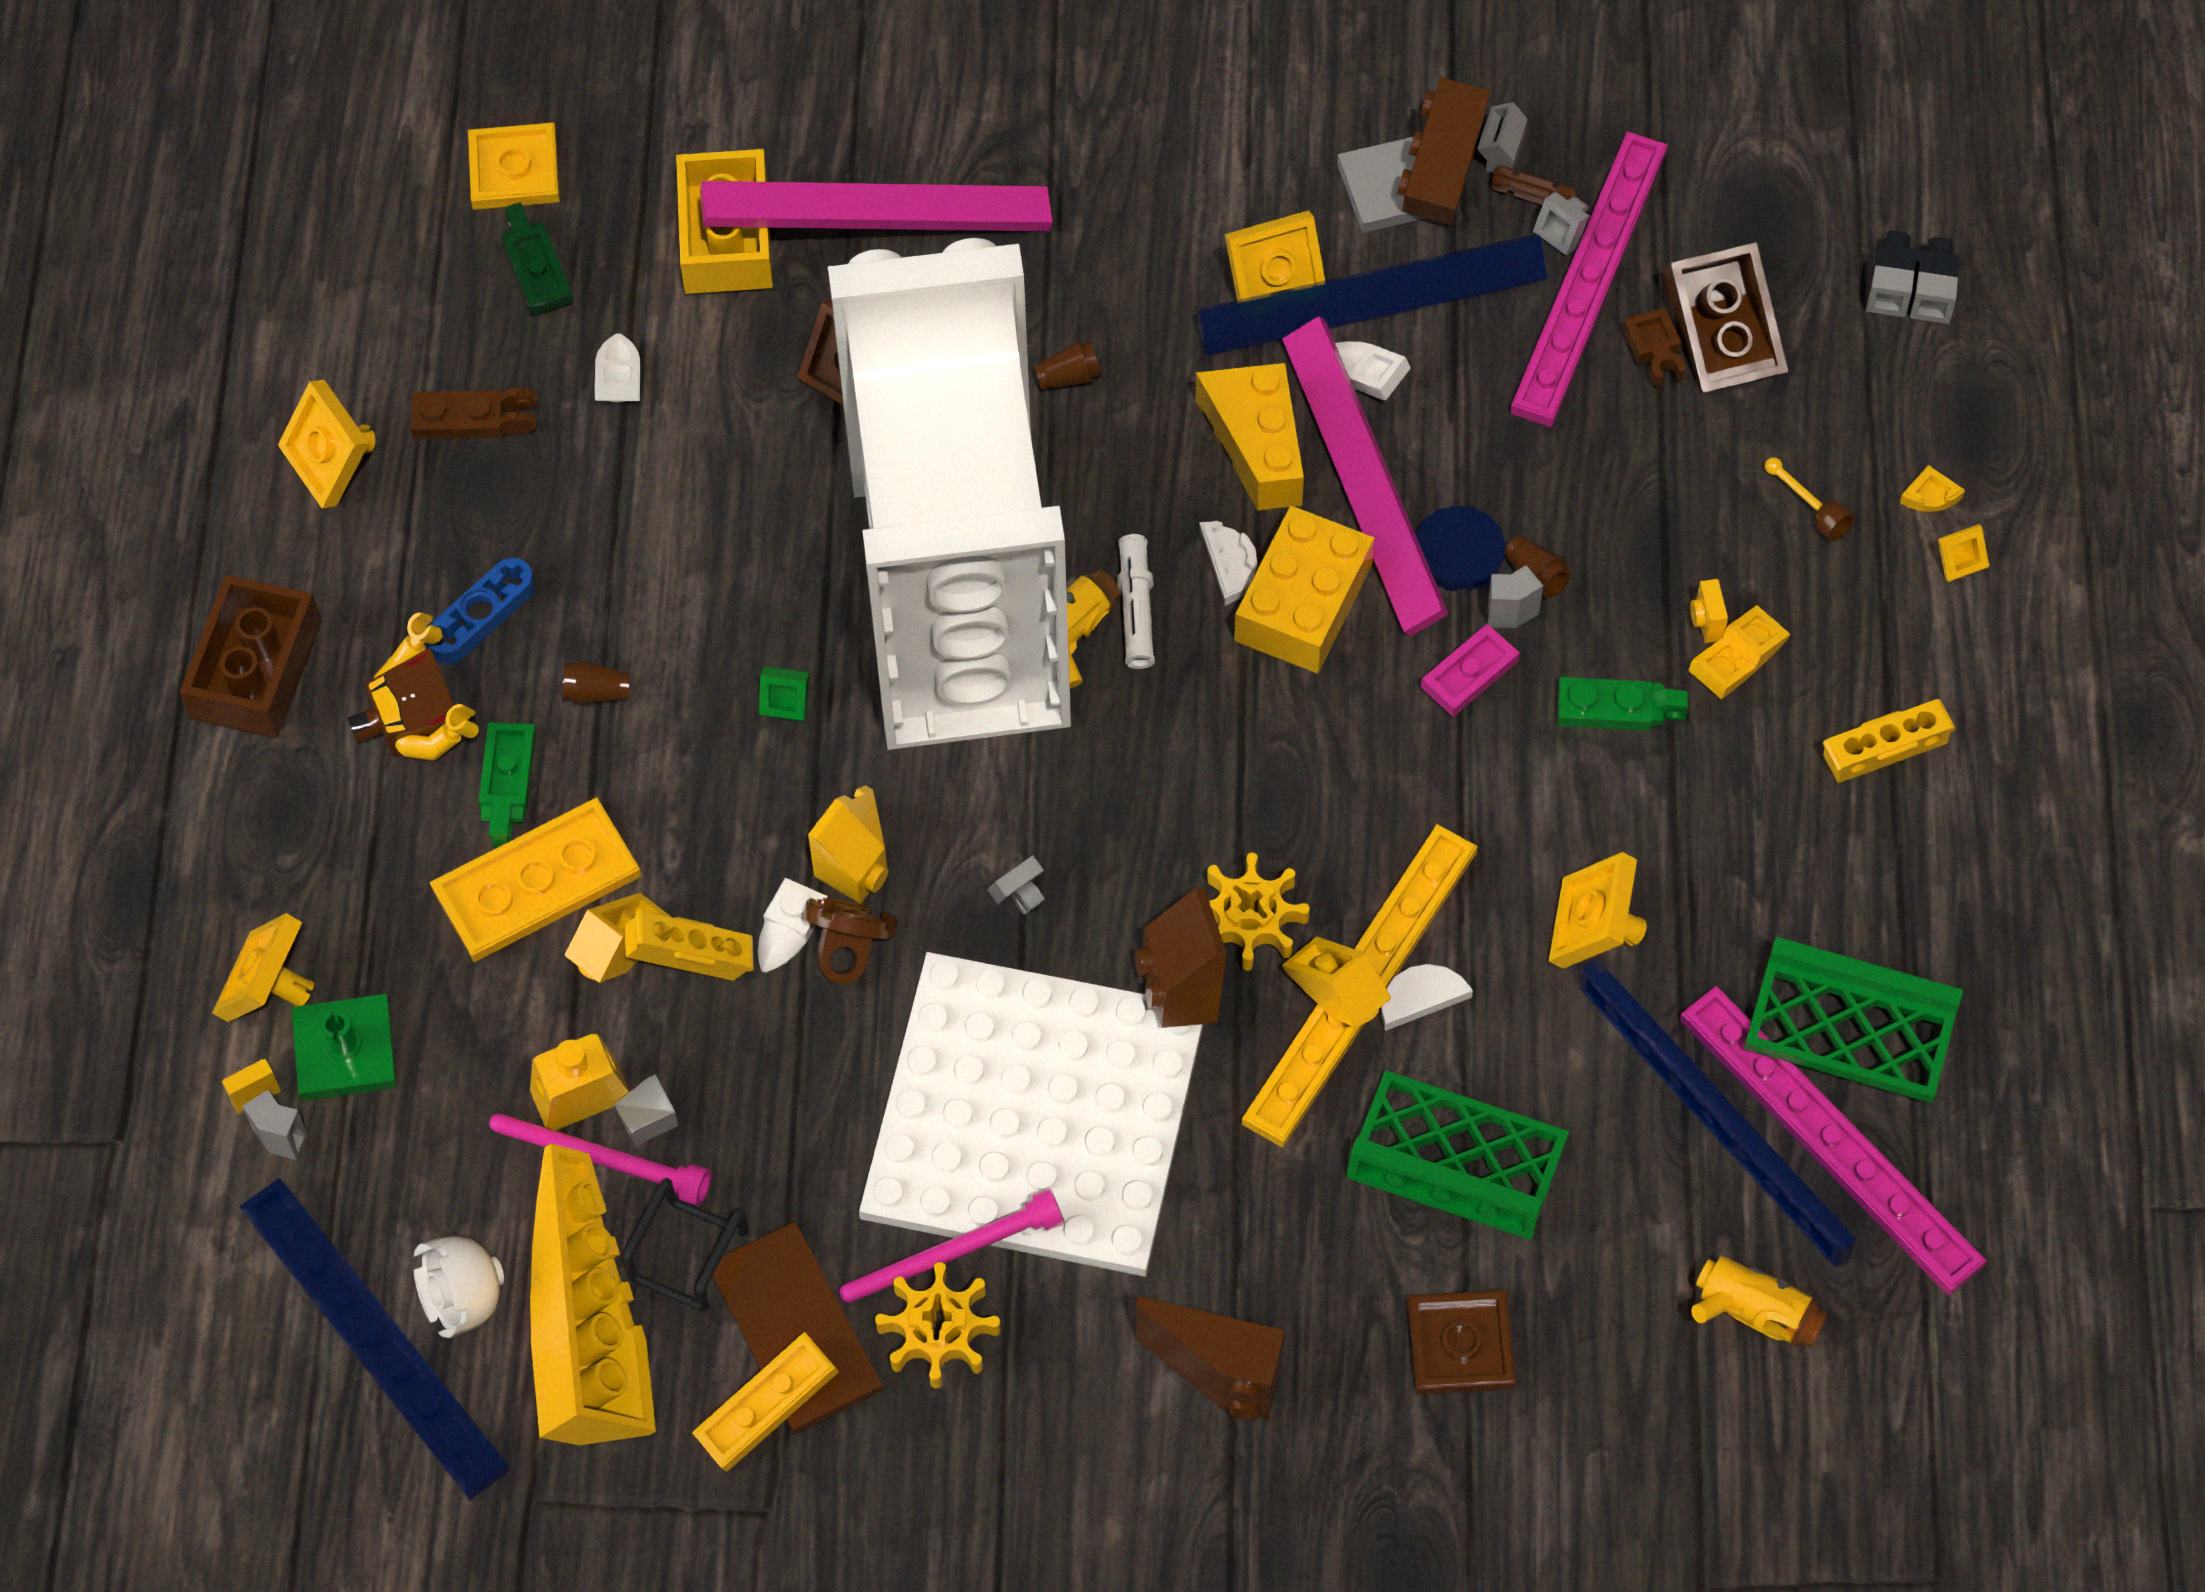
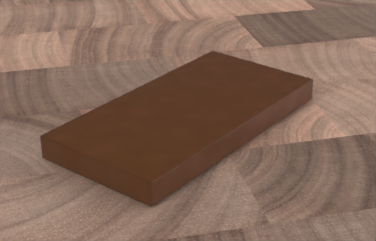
M796 1221L722 1257L712 1278L760 1371L804 1332L812 1338L840 1371L786 1419L793 1435L883 1392V1387Z

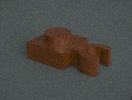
M1666 307L1625 318L1622 329L1637 363L1651 362V382L1656 387L1662 386L1663 373L1661 370L1663 369L1672 370L1678 381L1683 380L1685 362L1677 355V353H1680L1681 341Z

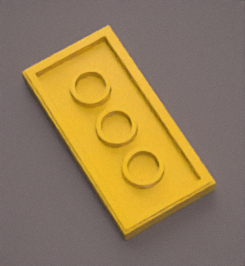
M596 797L431 881L430 885L475 963L642 877L639 866Z

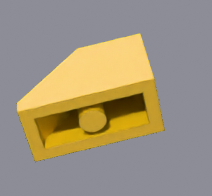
M642 893L588 909L565 956L578 966L579 971L584 976L599 983L626 974L639 960L626 957L625 924L635 917V912L637 911L671 916Z
M1320 937L1314 938L1282 964L1286 973L1332 1019L1354 1027L1365 1024L1375 1018L1379 1008L1391 999L1390 994L1366 953Z

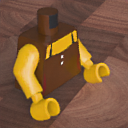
M416 613L409 619L407 631L410 636H406L373 679L365 685L372 709L347 718L356 743L383 734L392 756L433 761L440 758L456 744L465 742V737L473 738L478 734V725L468 721L470 717L475 715V710L462 704H453L431 648L425 650V642L435 644L442 638L441 628L433 625L427 627L433 620L431 615Z

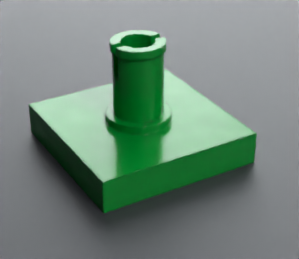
M387 994L291 1007L298 1094L301 1102L397 1088L390 1001Z

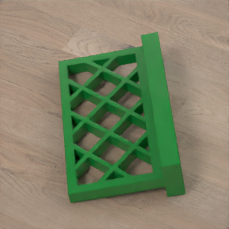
M1775 937L1744 1049L1933 1103L1963 990ZM1774 977L1793 982L1801 996L1781 1005L1771 989ZM1827 993L1841 996L1848 1009L1828 1018L1816 999ZM1768 1001L1772 1010L1764 1013ZM1808 1004L1819 1023L1799 1032L1787 1013ZM1875 1006L1887 1009L1895 1023L1875 1032L1863 1012ZM1854 1017L1866 1037L1846 1046L1834 1026ZM1775 1018H1779L1790 1035L1789 1038L1779 1043L1758 1038L1760 1026ZM1925 1020L1942 1025L1939 1038L1922 1045L1910 1025ZM1901 1030L1913 1050L1893 1060L1881 1039ZM1825 1031L1837 1051L1825 1057L1813 1054L1805 1040ZM1872 1044L1884 1064L1873 1070L1865 1069L1858 1065L1852 1054ZM1936 1050L1932 1060L1928 1053ZM1919 1058L1929 1073L1927 1086L1907 1081L1899 1067Z
M1385 1070L1361 1133L1356 1138L1351 1150L1346 1178L1532 1241L1541 1210L1568 1139L1569 1131ZM1393 1089L1410 1095L1415 1105L1394 1113L1386 1097L1389 1090ZM1444 1106L1455 1110L1461 1120L1440 1128L1431 1111ZM1381 1110H1382V1112H1383V1114H1384L1385 1116L1379 1118V1115H1380ZM1422 1115L1431 1132L1410 1139L1400 1122ZM1492 1122L1501 1125L1507 1136L1486 1143L1477 1126ZM1391 1126L1400 1143L1386 1147L1371 1142L1370 1138L1372 1133ZM1467 1130L1477 1147L1456 1155L1447 1137ZM1537 1137L1554 1143L1552 1152L1533 1159L1523 1142ZM1437 1142L1447 1159L1433 1163L1421 1159L1416 1149ZM1514 1146L1523 1163L1502 1170L1493 1153ZM1483 1157L1493 1173L1487 1177L1478 1178L1467 1174L1463 1164ZM1546 1166L1544 1174H1542L1540 1168ZM1530 1173L1538 1186L1536 1196L1514 1190L1509 1180Z

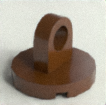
M813 898L806 900L803 919L823 927L817 952V964L820 971L830 981L837 984H849L856 981L864 973L867 966L872 938H895L898 925L896 916L887 911L881 913V918L870 916L871 908H867V905L832 898L817 899V902ZM841 947L852 949L854 954L852 965L844 971L833 970L830 965L832 953Z

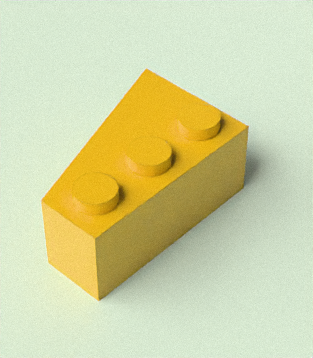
M1285 363L1197 372L1195 402L1201 412L1204 411L1214 428L1215 437L1220 445L1223 444L1230 456L1233 468L1256 509L1290 507V505L1294 507L1302 506L1304 475Z

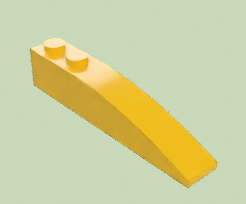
M550 1143L544 1148L537 1194L530 1287L531 1349L539 1437L581 1446L651 1435L656 1432L647 1341L642 1325H634L628 1305L629 1302L634 1300L629 1282H621L614 1259L620 1255L615 1236H610L601 1215L606 1213L607 1209L590 1153Z

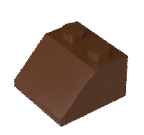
M1205 887L1193 889L1144 928L1142 948H1136L1135 951L1137 974L1139 977L1145 976L1147 981L1145 992L1148 1008L1156 1010L1161 1028L1218 1023L1227 952Z

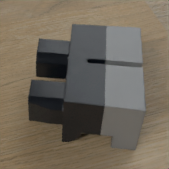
M1890 230L1887 233L1884 244H1879L1866 312L1905 317L1912 294L1913 280H1915L1910 318L1950 324L1957 297L1959 255L1953 254L1952 240L1933 237L1928 239L1926 250L1910 248L1911 236L1906 232Z

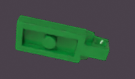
M1559 678L1558 725L1562 727L1650 731L1651 726L1663 725V719L1683 721L1686 719L1688 691L1663 689V684H1652L1650 681Z
M488 723L478 803L481 811V820L490 821L489 836L492 838V847H500L512 841L513 822L524 823L525 813L528 811L537 734L535 724Z

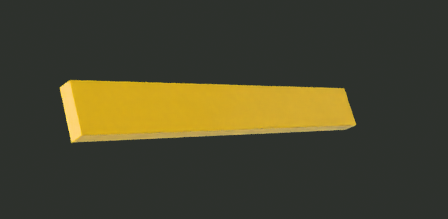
M1438 824L1355 947V950L1366 953L1386 988L1399 973L1477 854V845ZM1317 1004L1243 1116L1242 1125L1284 1148L1365 1024L1354 1027L1332 1019Z

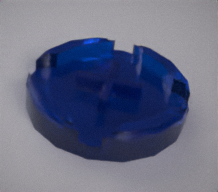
M1451 506L1439 509L1425 518L1416 532V537L1437 586L1445 590L1458 591V588L1470 587V590L1481 588L1491 581V574H1497L1503 565L1505 539L1500 526L1488 514L1473 507Z

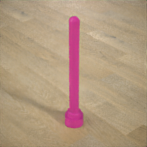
M500 1113L494 1114L489 1120L491 1130L496 1133L544 1148L551 1143L590 1153L592 1163L658 1184L663 1179L669 1178L673 1183L675 1194L678 1195L679 1200L695 1206H700L704 1202L710 1187L711 1169L691 1163L688 1167L680 1165L676 1169Z
M1050 1187L1032 1195L1033 1200L1024 1203L1025 1209L850 1281L840 1287L839 1297L842 1301L851 1303L894 1285L893 1281L896 1277L901 1276L905 1280L933 1269L937 1262L945 1264L1028 1228L1034 1227L1035 1230H1039L1044 1227L1046 1231L1059 1227L1065 1224V1221Z

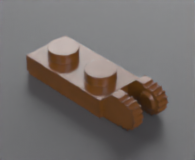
M508 388L504 392L502 390L412 392L410 425L412 438H502V435L530 434V432L536 430L537 418L532 413L529 414L521 410L524 409L526 411L527 409L535 408L537 406L538 394L528 388ZM503 411H521L520 413L507 412L503 415Z

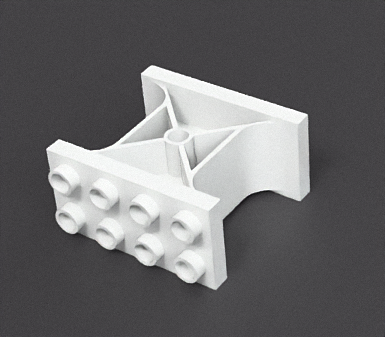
M968 238L952 243L943 253L902 258L893 251L877 249L856 255L848 264L828 266L854 498L866 497L869 529L863 530V540L887 750L1071 727L1065 538L1060 506L1041 507L1031 441L1025 288L1019 244L996 246L991 241L985 239Z

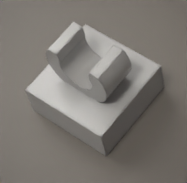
M1554 192L1545 198L1533 232L1563 254L1568 255L1578 246L1589 215L1585 213L1589 206L1576 196L1567 200L1557 192Z
M1032 855L995 881L987 891L997 905L1012 896L1019 910L1025 915L1045 900L1039 889L1031 882L1044 870Z

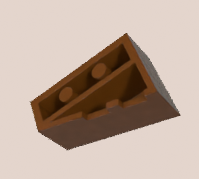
M1442 77L1439 79L1436 92L1427 90L1421 111V116L1428 118L1424 131L1415 130L1409 155L1416 157L1412 171L1403 170L1397 191L1398 195L1404 196L1402 212L1453 225L1469 167L1475 154L1477 140L1484 125L1491 91Z

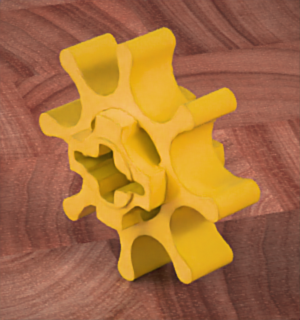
M1255 853L1247 855V872L1241 878H1227L1222 875L1216 865H1211L1208 868L1207 879L1208 884L1220 892L1216 899L1209 902L1216 923L1219 926L1218 929L1223 943L1232 942L1241 946L1243 949L1242 968L1246 971L1253 968V950L1261 944L1273 945L1279 950L1282 957L1289 958L1292 955L1293 940L1284 935L1280 928L1287 922L1307 924L1310 913L1308 904H1288L1281 897L1284 892L1294 888L1295 871L1288 868L1280 878L1271 881L1264 880L1256 873L1258 856Z
M937 1262L934 1265L935 1283L926 1291H915L907 1285L903 1277H896L893 1281L895 1294L906 1301L907 1308L896 1316L878 1314L875 1318L879 1334L896 1332L906 1339L903 1347L890 1355L892 1370L900 1372L909 1360L914 1358L925 1359L932 1366L929 1377L930 1385L933 1388H940L942 1386L941 1367L950 1359H961L969 1365L973 1373H980L983 1369L982 1357L971 1350L969 1342L979 1334L998 1336L1001 1332L1000 1319L997 1316L981 1318L974 1315L970 1310L975 1301L986 1295L984 1280L981 1278L975 1279L973 1284L965 1291H951L945 1286L947 1273L946 1265L943 1262ZM942 1310L944 1322L942 1323L939 1339L934 1340L932 1328L934 1327L935 1320H937V1311Z

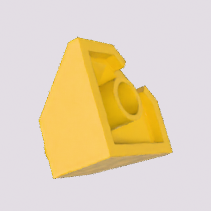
M866 785L856 790L854 795L856 798L850 799L845 795L836 798L808 834L814 877L860 904L870 891L876 893L882 887L889 872L873 789Z

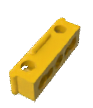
M1935 699L1902 712L1895 711L1861 724L1858 728L1826 739L1823 742L1825 747L1823 756L1838 783L1943 746L1948 743L1950 734L1956 727L1942 701Z
M647 911L635 912V917L625 924V952L627 958L732 981L736 980L746 971L754 970L752 936L749 934L718 928L704 922L681 917L673 918Z

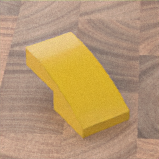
M1756 605L1728 625L1720 640L1692 660L1688 671L1722 700L1767 662L1788 640L1790 633Z

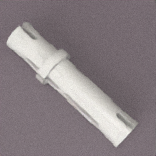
M1139 534L1125 535L1118 541L1121 573L1117 576V587L1122 591L1125 664L1134 669L1148 668L1155 663L1149 591L1153 587L1154 582L1152 573L1148 571V541L1143 535Z

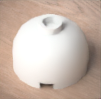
M447 1236L420 1243L415 1249L414 1257L423 1254L422 1267L414 1269V1280L420 1302L430 1323L435 1322L439 1317L446 1329L438 1333L446 1338L468 1333L481 1326L495 1311L500 1295L499 1286L504 1283V1273L499 1260L496 1257H490L480 1244L469 1238Z

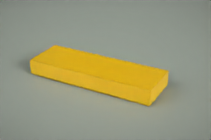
M804 1332L692 1433L718 1465L728 1472L840 1371L812 1338Z

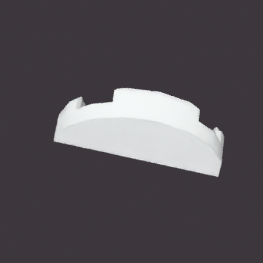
M1199 522V531L1224 606L1241 599L1246 594L1257 572L1256 549L1246 534H1240L1234 529L1224 527L1222 522Z
M1431 964L1409 967L1396 975L1386 988L1391 999L1381 1007L1384 1030L1392 1029L1472 998L1473 990L1462 976L1447 967Z

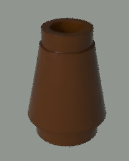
M1077 341L1041 361L1042 363L1033 365L1041 390L1093 383L1092 378L1102 375L1091 341L1081 345Z
M1523 535L1515 537L1507 545L1504 552L1505 557L1510 560V563L1516 570L1526 565L1543 585L1542 595L1545 598H1552L1558 595L1566 587L1571 572L1566 567L1567 564L1563 558L1531 540H1527Z
M577 659L576 664L565 663L562 699L574 700L573 705L617 701L618 699L628 700L630 672H620V670Z

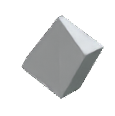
M656 1074L645 1079L614 1104L634 1146L678 1126L676 1113Z

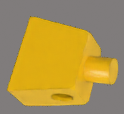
M590 1034L577 1040L563 1041L557 1048L537 1055L532 1060L530 1092L543 1124L548 1129L558 1130L614 1107L617 1101L630 1092L615 1055L598 1034Z

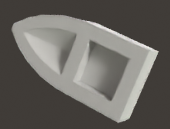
M616 333L606 340L598 350L595 359V401H611L616 403L640 401L639 353L634 344L622 334Z
M1351 341L1335 343L1354 389L1384 401L1387 400L1411 369L1406 357L1373 344Z
M784 879L763 915L764 925L758 944V960L762 972L766 973L774 970L798 954L816 925L803 919L806 900L813 898L817 902V899L827 898L826 895L790 879Z

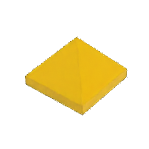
M1980 524L1938 539L1945 579L1948 582L1990 567L1983 529Z

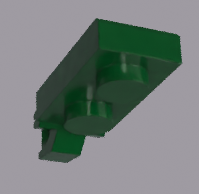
M521 202L504 207L510 231L502 233L503 245L531 315L534 316L574 303L570 287L544 224H540L539 221L530 224Z

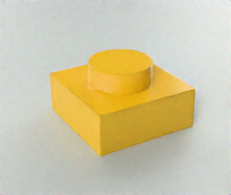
M1718 579L1700 581L1697 598L1690 602L1694 627H1701L1705 643L1720 640L1725 633L1728 621Z

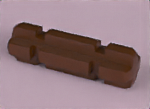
M1503 165L1497 166L1491 182L1493 190L1506 194L1509 193V190L1514 191L1513 196L1543 205L1545 198L1554 192H1557L1567 200L1577 195V190L1573 187L1561 183L1559 187L1553 186L1554 181L1522 171L1517 175L1514 174L1515 169Z

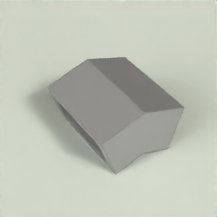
M1514 102L1492 106L1477 148L1487 160L1486 171L1494 173L1499 165L1515 169L1526 135L1528 119Z
M1526 565L1511 575L1491 574L1488 596L1489 626L1494 628H1517L1539 614L1543 585Z
M269 1090L242 1106L252 1130L269 1153L293 1160L298 1159L308 1133L297 1109L279 1105Z

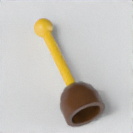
M1772 457L1765 462V470L1768 474L1777 475L1817 511L1815 525L1820 533L1830 542L1839 540L1850 530L1856 518L1850 509L1836 501L1822 504L1783 469L1780 459Z

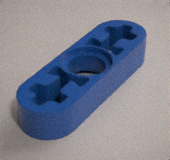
M508 558L500 561L430 624L441 628L442 636L448 639L454 636L456 643L453 645L447 642L441 645L440 642L435 644L427 643L428 649L431 648L437 662L452 664L463 659L532 596L535 583L532 570L525 561L518 558ZM510 577L516 580L520 577L521 584L517 586L510 583L506 586L505 579ZM500 594H502V602H500L498 599V596ZM484 602L493 607L491 614L484 619H473L468 615V610L476 603ZM458 620H461L463 624L460 628L458 626Z

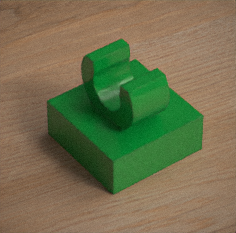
M764 666L760 675L759 715L804 721L808 713L810 672Z

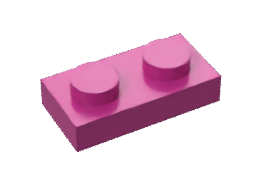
M1486 624L1425 675L1421 680V688L1454 717L1517 664L1520 652L1491 626Z

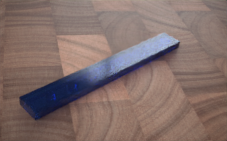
M1533 234L1197 309L1204 352L1209 355L1281 339L1318 316L1324 319L1330 328L1547 279L1541 236Z
M1597 957L1584 966L1580 990L1832 1265L1838 1267L1850 1257L1856 1242V1238Z
M280 1178L239 1206L247 1220L468 1501L472 1500L510 1471L506 1462Z

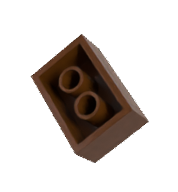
M230 575L224 576L179 692L190 719L278 738L321 623L313 593Z

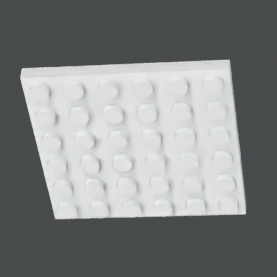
M927 952L859 1210L860 1219L956 1238L1025 1209L1024 1203L1033 1200V1194L1050 1187L1059 1205L1065 1224L1046 1231L1044 1227L1039 1230L1031 1227L990 1245L1146 1277L1204 1024L1161 1028L1156 1010L1148 1008L1146 994Z

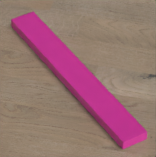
M1626 132L1512 402L1510 414L1551 428L1553 427L1666 156L1668 144Z
M702 181L700 187L704 227L1050 231L1053 223L1047 186Z
M1318 316L1282 338L1362 533L1375 537L1374 562L1403 632L1411 637L1449 615L1329 327L1326 321Z
M1717 986L1681 1013L1680 1021L1948 1296L1985 1266L1987 1260L1793 1063L1744 1049L1752 1021ZM1759 1030L1758 1038L1770 1041L1763 1034V1032Z

